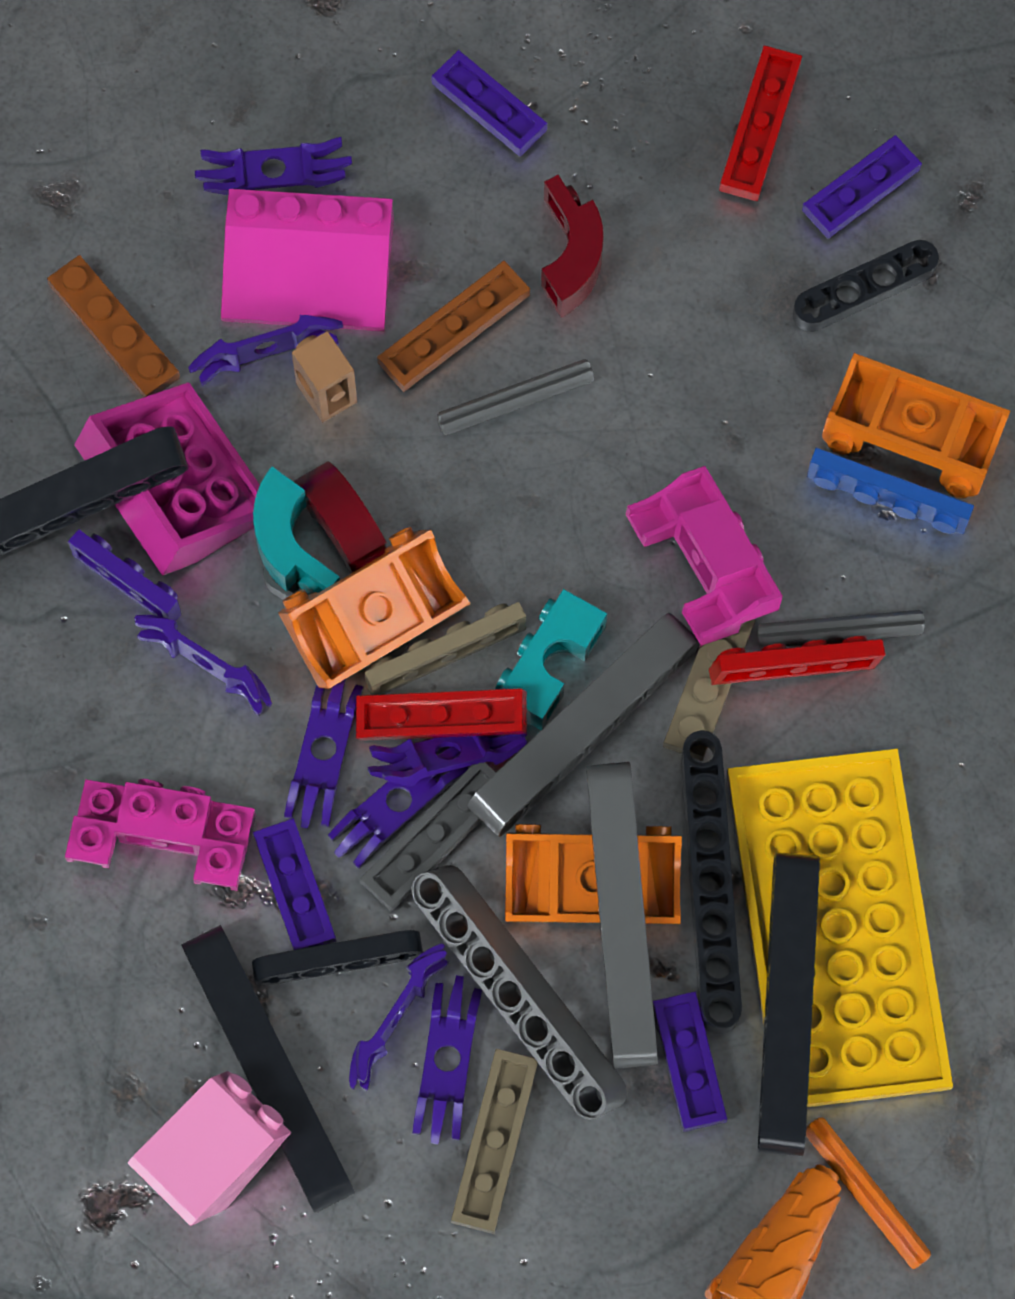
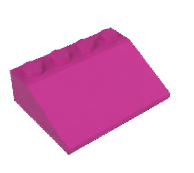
M229 189L225 223L221 321L290 326L298 322L300 315H309L340 320L343 323V328L340 329L385 332L394 226L393 199Z
M189 382L89 416L74 444L83 459L87 460L154 429L167 426L175 428L189 466L188 470L176 478L115 504L162 576L199 562L254 528V502L260 486Z

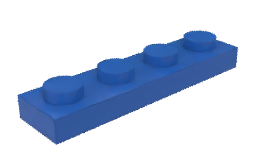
M815 448L807 473V478L813 479L814 483L821 488L843 490L853 494V497L862 503L869 505L878 503L892 508L896 515L906 519H922L932 523L935 529L943 533L953 534L957 532L963 535L974 508L972 504L819 448Z

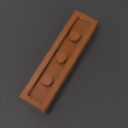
M80 255L47 278L49 286L143 397L161 392L180 379L179 371Z
M503 260L377 356V362L397 386L405 392L530 296V288Z

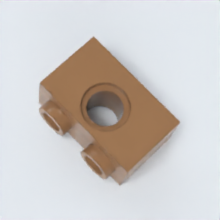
M328 331L318 337L312 335L303 339L296 346V350L292 351L296 385L323 423L357 403L355 373Z

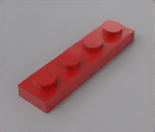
M763 46L720 182L719 191L758 202L799 72L802 55Z
M866 636L850 637L843 640L842 643L827 644L826 640H813L804 643L802 647L786 648L785 644H772L762 648L761 651L746 652L744 648H731L722 651L709 668L711 685L870 670L874 669L886 654L882 639L868 640Z
M522 688L356 696V738L361 741L527 734V691Z

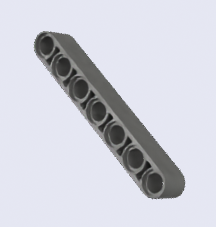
M665 614L474 794L467 807L498 837L504 835L695 653L700 646L695 635L673 614Z
M630 762L587 765L586 775L614 1069L655 1066L658 1065L631 765Z
M446 865L416 876L411 890L412 897L417 906L575 1112L582 1118L594 1120L622 1106L626 1100L627 1089L621 1076L458 867ZM437 882L439 883V885H440V887H441L442 894L440 893V891H439V889H438ZM463 916H464V917L466 918V920H467L468 928L466 927V925H465V923H464ZM489 950L492 952L494 956V961H492L490 957ZM516 985L519 987L521 991V996L518 994L516 990ZM542 1019L546 1022L548 1031L544 1028ZM569 1054L573 1057L575 1066L571 1063ZM596 1089L600 1092L602 1101L598 1098Z

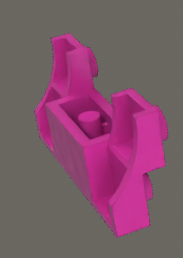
M706 466L681 474L661 491L627 506L626 517L642 545L646 547L674 537L706 591V595L685 603L682 610L683 616L701 646L739 633L741 623L779 610L783 595L766 569L759 547L750 542L744 532V525L740 515L736 511L733 512Z
M85 779L78 814L73 818L65 853L67 862L75 860L102 865L103 868L109 869L118 838L119 843L198 856L193 878L195 884L201 885L202 882L230 887L231 890L235 891L238 890L245 856L253 834L256 819L255 808L212 801L211 796H206L204 790L195 787L182 786L180 791L165 789L162 783L149 779H139L137 784L126 782L125 786Z

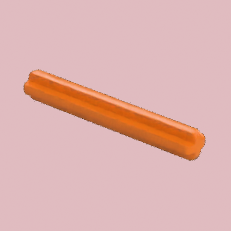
M819 1117L806 1127V1137L839 1176L840 1180L910 1268L916 1269L930 1258L931 1251L823 1117Z

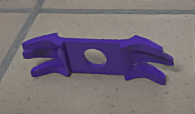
M342 137L319 144L301 143L298 147L243 151L241 148L228 152L204 149L200 150L202 160L229 168L195 170V179L207 181L203 182L204 191L228 195L229 189L259 190L304 185L319 188L344 179L345 169L343 168L352 164V157L318 159L342 147ZM270 159H278L284 163L285 171L277 178H269L262 172L263 164Z
M300 315L298 322L293 325L244 340L226 343L219 339L202 352L190 364L188 369L190 373L204 369L199 376L203 386L222 371L240 372V365L296 349V346L303 339L312 335L318 337L326 332L324 330L343 328V323L340 320L328 317ZM329 332L335 343L339 345L337 336ZM275 342L269 347L263 349H255L257 346L263 343Z
M136 615L134 617L136 626L147 628L141 630L137 635L139 640L161 643L169 651L172 658L180 654L226 683L225 692L244 696L256 715L259 716L263 709L261 699L268 707H271L272 701L267 689L248 666L244 665L236 668L227 664L176 630L178 627L176 620L154 615Z
M346 679L332 687L327 701V709L321 708L325 688H319L316 685L310 717L295 775L291 781L284 818L292 819L301 786H306L301 828L308 829L320 789L325 790L321 825L330 827L338 779L356 714V696H362L364 690L363 686L356 684L347 702L346 713H341L340 708ZM322 737L330 738L336 744L335 754L327 760L317 759L311 752L314 741Z
M527 734L505 735L497 737L498 735L441 737L414 744L411 739H408L402 744L391 748L373 745L369 746L372 757L389 763V765L370 766L368 771L370 775L383 778L392 783L416 786L420 779L484 762H493L495 765H498L513 756L527 744L525 739ZM449 746L458 749L460 755L455 759L446 760L438 757L436 751L442 747Z
M451 747L437 756L442 759L451 760L457 757L460 751ZM463 767L451 770L442 775L438 782L434 779L438 774L422 778L417 782L416 786L401 785L387 781L365 802L347 813L328 834V837L335 841L357 820H362L345 837L334 854L341 858L357 843L373 832L375 835L353 861L354 865L360 869L378 848L390 840L397 830L435 797H439L469 768ZM404 789L411 795L412 802L408 809L396 812L388 807L386 799L392 790Z
M438 944L424 951L406 967L410 980L372 1039L357 1043L350 1065L349 1082L351 1089H355L358 1079L360 1086L364 1090H368L373 1064L388 1055L385 1044L415 997H425L427 980L449 964V961L444 959L447 955V952L444 950V944Z
M456 975L447 1017L441 1016L444 984L435 983L429 1036L412 1134H421L428 1099H433L431 1144H439L448 1102H454L452 1139L460 1140L471 1047L482 995V989L474 988L468 1008L467 1020L460 1019L464 976ZM442 1047H453L460 1054V1063L452 1071H443L434 1062L436 1052Z

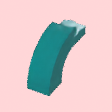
M271 467L259 486L253 510V524L261 560L270 576L286 592L299 580V587L302 590L305 589L307 594L319 593L340 581V576L304 551L296 542L293 536V528L298 516L307 506L305 490L277 469Z

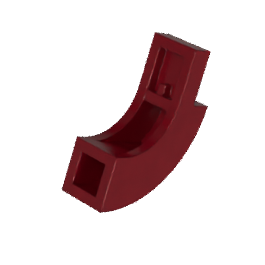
M558 174L544 181V201L564 231L568 244L557 260L542 268L541 286L562 318L576 309L587 298L596 284L602 264L604 236L601 216L594 201L591 200L581 205L579 196L573 186H565Z
M327 461L293 481L305 490L307 510L311 517L325 530L350 574L386 553L385 543L387 542L376 522L351 484L331 462Z

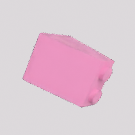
M229 1071L211 1077L128 1161V1164L190 1226L226 1210L292 1133L282 1124L283 1118L274 1108L269 1105H263L251 1093L252 1088L245 1079Z

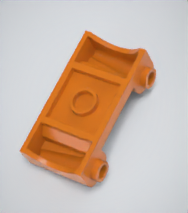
M854 353L838 395L827 416L822 438L832 451L839 454L859 452L865 441L941 469L942 473L939 480L946 491L954 497L967 498L968 496H976L980 492L1010 410Z
M411 527L404 528L389 537L391 545L385 549L386 553L319 593L307 594L305 589L291 594L282 601L285 608L280 610L278 614L319 688L330 689L470 604L466 595L459 589L445 568L436 546L435 536L431 530H418L414 532Z
M515 824V832L506 833V922L600 923L592 834L541 833V824ZM646 826V834H637L645 924H681L680 870L682 836L672 835V826Z

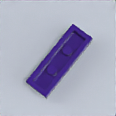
M460 50L431 76L432 84L519 157L547 131V122Z
M894 135L803 203L802 211L824 236L829 239L919 172L922 163Z
M78 529L70 538L68 544L72 555L152 614L176 621L182 615L177 600L179 596L171 587L162 581L154 584L144 577V569L128 557L122 561L111 553L113 549L110 544L95 533L89 537Z
M294 818L253 832L293 950L336 942L335 933Z
M696 991L654 1000L653 1010L683 1132L726 1123L727 1115Z

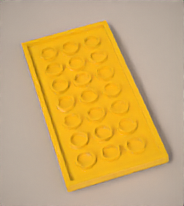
M898 749L727 768V780L763 1025L775 852L816 855L820 858L807 1107L951 1090L953 1088L951 1069Z

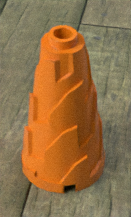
M819 1164L814 1168H807L803 1173L799 1172L783 1196L772 1206L757 1227L744 1239L720 1274L710 1281L705 1290V1297L707 1299H801L809 1279L810 1270L820 1252L823 1235L841 1199L838 1196L841 1191V1187L837 1183L839 1176L831 1169Z

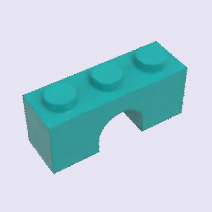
M565 589L562 590L557 600L550 598L539 616V620L542 622L535 635L530 632L526 635L517 651V655L521 656L513 670L509 667L504 670L495 687L496 690L522 688L527 691V723L539 730L544 729L564 696V683L552 677L545 670V662L557 653H569L586 661L607 624L606 612Z

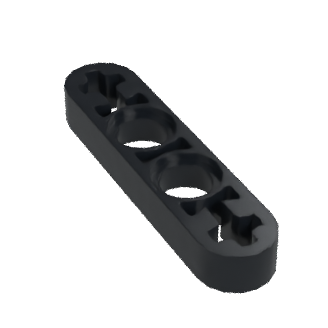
M926 240L912 241L802 292L794 303V322L805 331H818L928 280L933 276L938 265L939 254L936 247ZM917 254L920 259L927 257L926 266L922 267L920 263L910 265L913 255ZM908 266L905 273L906 277H904L902 268ZM887 269L892 272L895 281L891 285L881 286L873 280L872 274L876 270ZM841 286H852L858 291L859 298L851 303L844 302L838 298L836 291ZM827 294L830 303L824 305ZM809 304L813 309L822 306L819 309L818 317L814 318L811 313L804 315L805 305Z
M405 930L270 954L256 958L251 963L255 984L268 986L415 959L423 953L420 932Z

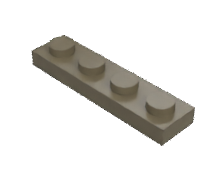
M519 602L510 606L506 603L499 604L485 613V617L471 624L469 621L457 623L447 630V635L433 641L430 638L420 640L408 648V652L394 659L392 656H386L373 662L369 667L370 670L364 672L366 686L371 695L389 693L526 630V615Z
M757 618L741 623L739 633L703 646L700 645L663 742L664 748L682 754L684 742L693 732L704 730L714 733L732 683L711 685L709 668L722 651L731 648H746ZM704 745L694 746L689 751L691 757L703 761L708 747Z
M500 1049L495 1050L451 1223L495 1234L538 1067V1062L535 1058Z

